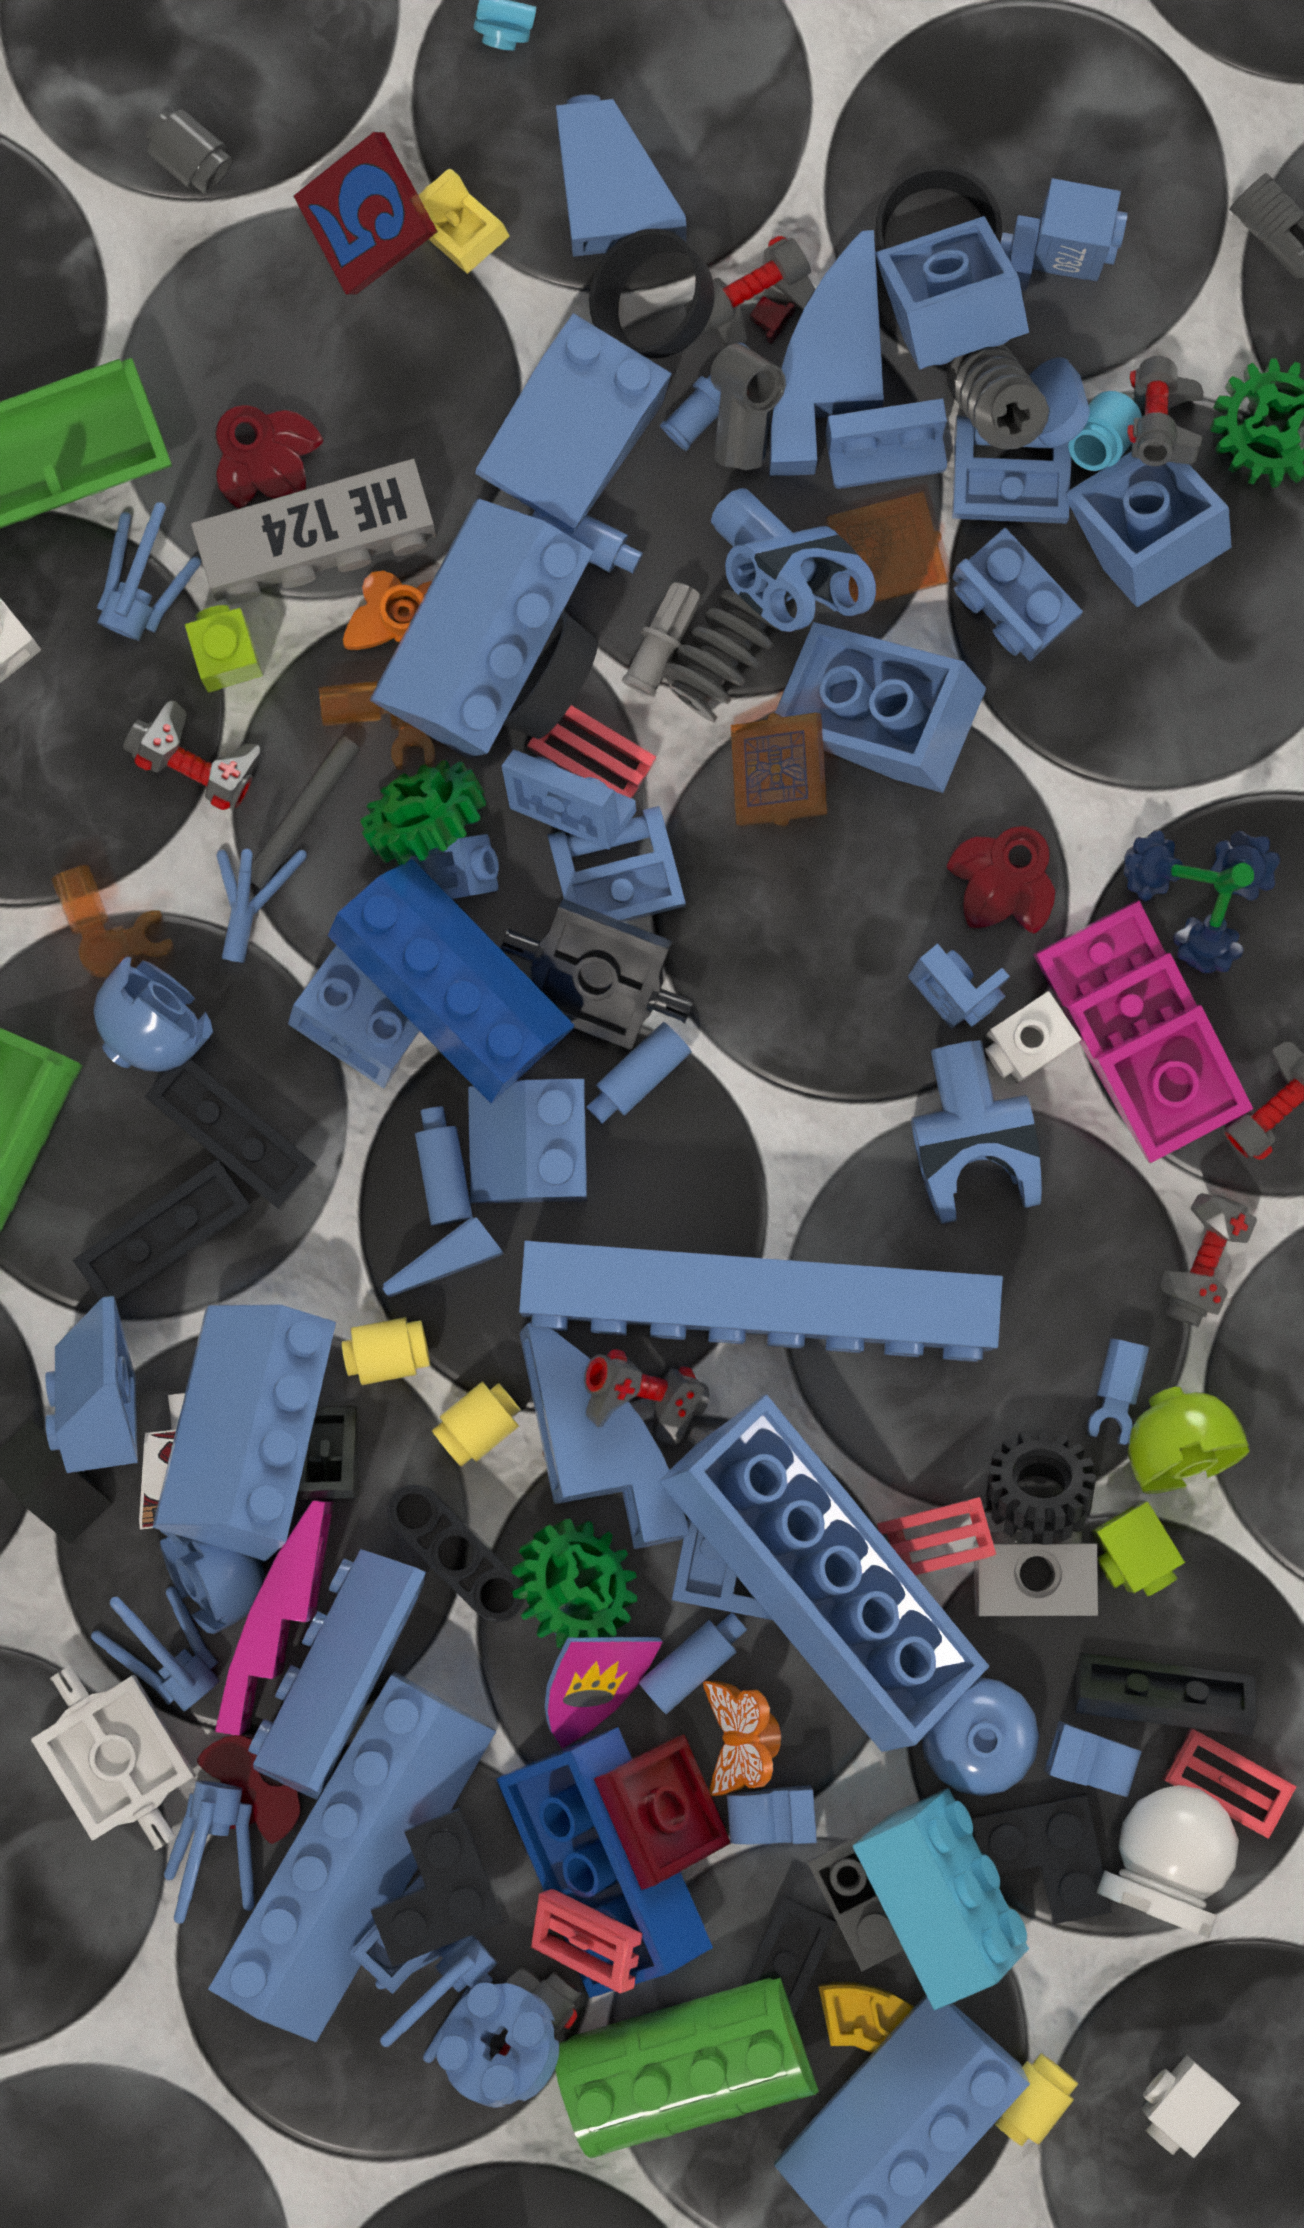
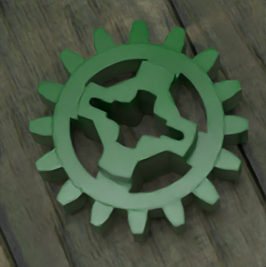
M1277 358L1270 359L1265 373L1262 374L1251 363L1247 365L1243 372L1245 383L1239 378L1232 376L1225 385V389L1230 396L1219 395L1215 401L1213 408L1225 415L1214 418L1210 425L1211 432L1224 434L1225 436L1218 442L1215 451L1217 454H1225L1231 451L1234 458L1228 470L1233 473L1243 465L1249 468L1248 483L1254 485L1261 474H1268L1271 487L1278 488L1284 473H1288L1290 478L1295 483H1298L1304 477V448L1301 449L1300 447L1302 440L1298 434V429L1304 426V380L1299 378L1300 363L1294 362L1288 372L1285 373L1280 372ZM1277 389L1287 391L1296 397H1292L1287 394L1278 392ZM1245 398H1248L1249 403L1247 406L1251 417L1244 420L1243 424L1238 426L1237 414L1239 406ZM1268 414L1273 421L1288 420L1281 432L1276 425L1267 428L1265 425L1261 427ZM1252 449L1270 454L1272 458L1262 456Z
M442 760L435 768L423 764L419 767L416 775L409 777L403 773L387 787H383L380 790L383 798L367 804L366 807L370 814L361 818L360 823L365 829L362 831V834L375 855L379 854L383 862L387 863L395 858L399 865H404L411 856L418 857L420 861L426 860L430 850L437 847L438 850L444 852L458 838H464L467 833L463 827L466 824H472L480 820L481 817L477 810L486 806V801L482 795L484 790L472 769L467 770L463 762L459 761L450 767L447 760Z
M565 1519L553 1527L551 1525L546 1526L533 1534V1540L521 1546L519 1553L525 1560L512 1567V1574L523 1579L524 1583L523 1586L512 1591L513 1597L526 1599L529 1605L521 1614L522 1619L529 1620L536 1617L541 1622L536 1635L539 1638H543L552 1632L556 1633V1645L560 1649L563 1648L567 1638L616 1636V1629L629 1623L631 1619L624 1608L637 1602L638 1596L626 1590V1583L637 1578L636 1572L623 1570L620 1564L628 1555L626 1549L618 1550L614 1553L609 1548L613 1534L608 1531L597 1538L594 1537L593 1522L586 1521L576 1528L571 1519Z

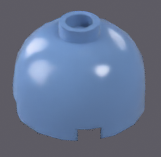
M125 957L103 983L96 995L93 1010L97 1031L104 1041L102 1045L104 1052L113 1062L124 1068H129L132 1065L144 1071H168L181 1066L200 1049L213 1033L211 1020L206 1012L199 1020L196 1018L195 1014L185 1005L191 1004L195 998L169 974L144 960L137 968H133L130 966L131 957Z
M160 1530V1532L168 1536L160 1540V1548L166 1568L181 1599L190 1595L201 1608V1610L191 1614L201 1628L207 1633L215 1634L235 1624L249 1614L250 1608L265 1580L262 1564L267 1562L269 1558L264 1561Z
M979 1677L921 1739L924 1758L939 1780L960 1793L982 1797L1005 1792L1025 1777L1036 1759L1040 1735L1035 1713L1022 1694L1000 1680Z

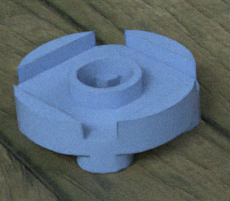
M479 1983L469 1991L468 1995L450 2013L443 2030L442 2040L437 2047L438 2063L446 2070L449 2081L454 2088L472 2101L493 2108L506 2107L504 2106L505 2104H512L517 2100L526 2101L535 2096L546 2085L558 2061L559 2041L554 2039V2027L551 2020L555 2021L551 2009L537 1995L519 1986L508 1983ZM504 2029H507L508 2033L505 2041L511 2046L509 2053L506 2056L496 2054L491 2059L489 2044L495 2034L499 2035Z

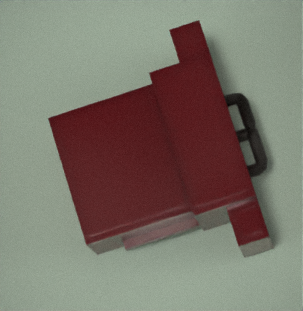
M763 296L751 312L750 319L756 325L766 330L767 342L772 344L779 333H782L789 324V319L794 314L795 307L790 302L786 307L781 304L777 305Z

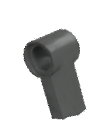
M732 344L718 353L710 371L711 382L714 388L721 392L714 460L724 467L750 470L762 467V461L765 460L770 410L781 400L785 391L786 380L782 369L743 344Z

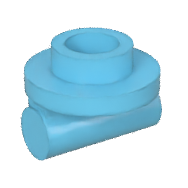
M479 0L476 11L477 18H475L473 28L483 34L482 42L484 44L502 50H515L517 42L525 43L529 41L536 6L511 0Z

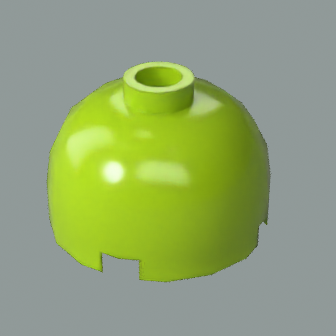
M1172 1387L1153 1395L1148 1400L1151 1408L1137 1418L1129 1434L1128 1456L1131 1468L1145 1494H1160L1186 1487L1187 1484L1183 1481L1184 1478L1206 1471L1208 1479L1237 1464L1250 1451L1244 1429L1228 1406L1217 1397L1203 1392L1184 1394L1181 1387Z

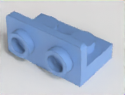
M943 398L828 416L825 437L834 487L841 489L945 472L947 458L943 433L947 418Z
M1006 528L1001 530L969 560L964 559L959 563L952 577L958 583L954 590L960 600L974 613H978L982 609L995 623L996 627L993 629V633L1003 647L1014 656L1021 652L1029 661L1034 659L1083 613L1077 604Z
M513 749L502 764L510 809L606 849L612 847L636 812L634 799L615 792L596 778H583L561 769L547 758H534Z
M936 944L919 958L907 977L948 1026L953 1029L964 1019L973 1027L998 1006V1003L1006 997L1000 988L1010 976L1001 968L975 989L970 983L974 974L963 958L954 950H950L946 954Z

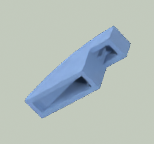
M874 230L862 231L826 272L805 306L788 344L781 368L785 375L786 387L781 400L773 409L770 431L769 477L815 474L817 465L815 418H826L832 415L882 408L884 397Z
M527 1323L519 1334L554 1505L622 1492L634 1549L679 1541L689 1535L690 1532L683 1510L659 1482L669 1471L665 1459L645 1423L629 1402L625 1403L611 1414L603 1427H597L586 1416V1408L592 1394L588 1393L585 1389L584 1373L590 1359L551 1328L532 1327L531 1323Z

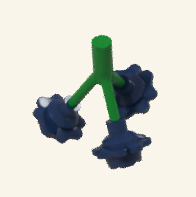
M1154 830L1148 837H1137L1134 840L1133 846L1126 851L1123 873L1128 880V890L1136 892L1142 901L1150 900L1155 894L1167 893L1169 881L1176 882L1180 878L1214 884L1219 894L1212 914L1206 916L1203 922L1197 918H1188L1185 927L1175 932L1172 939L1179 946L1177 956L1190 967H1195L1203 973H1212L1215 970L1228 972L1232 961L1242 957L1244 951L1243 947L1237 943L1240 936L1239 933L1234 929L1226 928L1227 922L1224 916L1231 896L1238 894L1247 900L1253 901L1258 898L1260 889L1265 891L1273 889L1276 885L1274 872L1280 864L1281 858L1278 853L1268 852L1271 843L1268 837H1251L1243 831H1236L1231 835L1230 842L1224 840L1216 844L1217 859L1210 870L1184 866L1181 860L1174 858L1175 843L1172 840L1165 839L1162 831Z

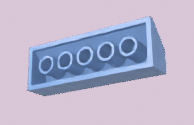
M767 1394L761 1396L697 1443L659 1480L664 1489L881 1752L916 1745L988 1669L989 1665Z
M395 1671L391 1674L208 1990L263 2022L317 2042L361 1966L349 1952L375 1924L371 1909L400 1897L418 1867L404 1831L451 1811L495 1735L496 1730Z

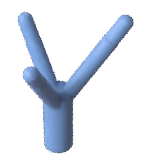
M244 849L241 852L238 887L228 853L225 850L217 852L216 857L231 907L222 959L245 963L254 915L307 858V853L304 850H298L250 902L252 851Z

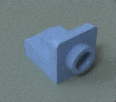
M487 834L458 838L444 852L436 847L429 851V855L423 861H420L415 856H411L409 859H413L451 899L498 890V859L495 851L491 848L490 839Z

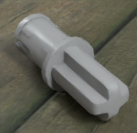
M674 582L671 584L651 626L643 627L641 630L644 639L626 675L622 678L625 685L641 694L655 697L656 690L664 676L663 669L667 663L671 662L674 654L677 653L682 645L680 642L701 602V594L683 583Z

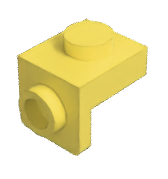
M452 169L446 170L418 195L438 231L429 240L467 274L510 237L503 223L468 193L460 176Z

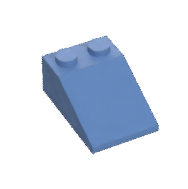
M573 313L541 358L477 466L475 474L574 534L661 408L672 373Z
M813 622L770 726L780 733L804 730V739L807 744L892 779L943 793L980 706L986 687L964 661ZM801 733L792 734V737L797 739ZM801 735L798 738V740L803 742V735Z

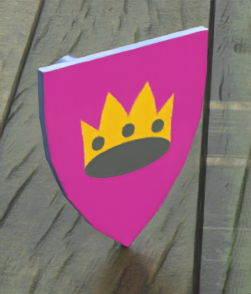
M660 1637L567 1638L547 1683L544 1706L548 1728L562 1749L592 1731L611 1715L633 1692L650 1667L663 1642Z

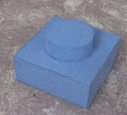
M1018 215L1013 234L1002 232L1000 244L1019 276L1021 291H1026L1032 273L1040 219Z

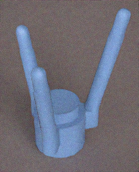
M162 502L155 504L125 583L120 582L119 584L131 515L128 512L121 513L117 532L115 533L104 592L97 606V609L102 611L97 622L98 624L137 641H140L144 629L156 633L162 616L201 565V559L198 556L192 557L152 608L148 606L152 595L139 589L138 585L166 509Z
M168 1587L166 1595L195 1654L193 1657L186 1649L173 1657L119 1597L111 1598L110 1606L163 1665L158 1671L163 1678L101 1631H93L91 1634L92 1640L153 1687L167 1704L174 1700L183 1711H186L219 1683L220 1680L211 1671V1668L218 1661L206 1648L175 1587Z
M200 1780L195 1783L194 1793H189L186 1814L164 1872V1877L167 1880L175 1878L192 1833L195 1831L174 1913V1921L177 1924L183 1923L186 1919L207 1835L228 1836L230 1825H236L243 1908L246 1911L254 1908V1885L249 1833L252 1804L240 1802L242 1788L238 1786Z
M473 1935L432 1951L413 1971L414 1973L441 1956L443 1958L435 1966L443 1977L381 2037L380 2042L382 2046L389 2047L451 1987L460 1992L468 1985L456 2003L457 2005L475 1985L484 1982L491 1983L493 1981L488 1973L498 1963ZM376 1980V1987L381 1990L385 1989V1987L378 1980ZM448 2017L423 2055L426 2063H431L437 2056V2047L442 2040L443 2030Z

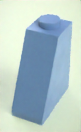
M580 95L570 98L564 105H556L558 138L573 257L607 253L612 246L624 237L644 229L667 230L680 236L686 242L687 226L684 212L613 99L601 100L596 95Z

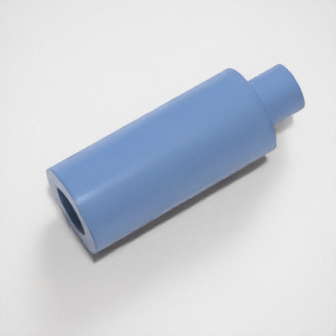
M534 511L532 517L548 522L593 550L594 552L589 563L609 573L616 565L633 574L642 559V552L626 545L627 534L589 515L585 516L574 534L537 511Z
M663 1021L595 1085L601 1093L586 1108L601 1124L616 1110L625 1116L692 1053L691 1049Z
M443 1106L421 1110L424 1131L415 1133L431 1226L466 1221L472 1217L457 1127H447Z
M733 1612L717 1626L708 1620L638 1683L665 1714L669 1713L737 1653L731 1644L747 1631L746 1627Z

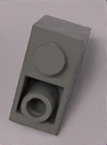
M859 1835L807 1861L861 1971H864L904 1949L853 1848V1845L862 1838Z

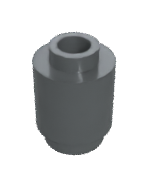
M179 109L173 114H170L168 111L161 113L153 121L146 133V139L150 141L147 147V155L189 190L197 188L203 194L211 192L223 180L232 165L233 158L225 152L226 145L183 109Z

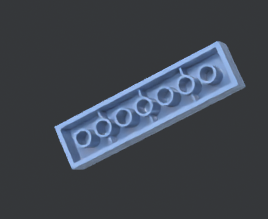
M525 1241L519 1313L522 1317L532 1318V1327L551 1328L554 1331H568L569 1320L591 1322L590 1331L596 1334L626 1336L627 1325L651 1326V1338L685 1340L686 1329L709 1331L708 1342L744 1344L746 1334L768 1335L767 1346L802 1349L805 1345V1338L826 1339L827 1351L861 1353V1351H864V1342L885 1344L884 1355L919 1357V1355L923 1356L924 1347L943 1348V1359L978 1362V1360H983V1351H991L998 1348L1003 1276Z

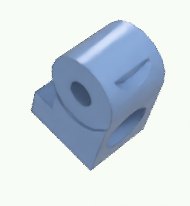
M1058 1721L1044 1772L1069 1782L1085 1786L1089 1785L1128 1797L1142 1751Z
M811 1785L766 1788L759 1791L738 1792L727 1795L730 1843L746 1845L791 1842L793 1844L817 1843L814 1798Z

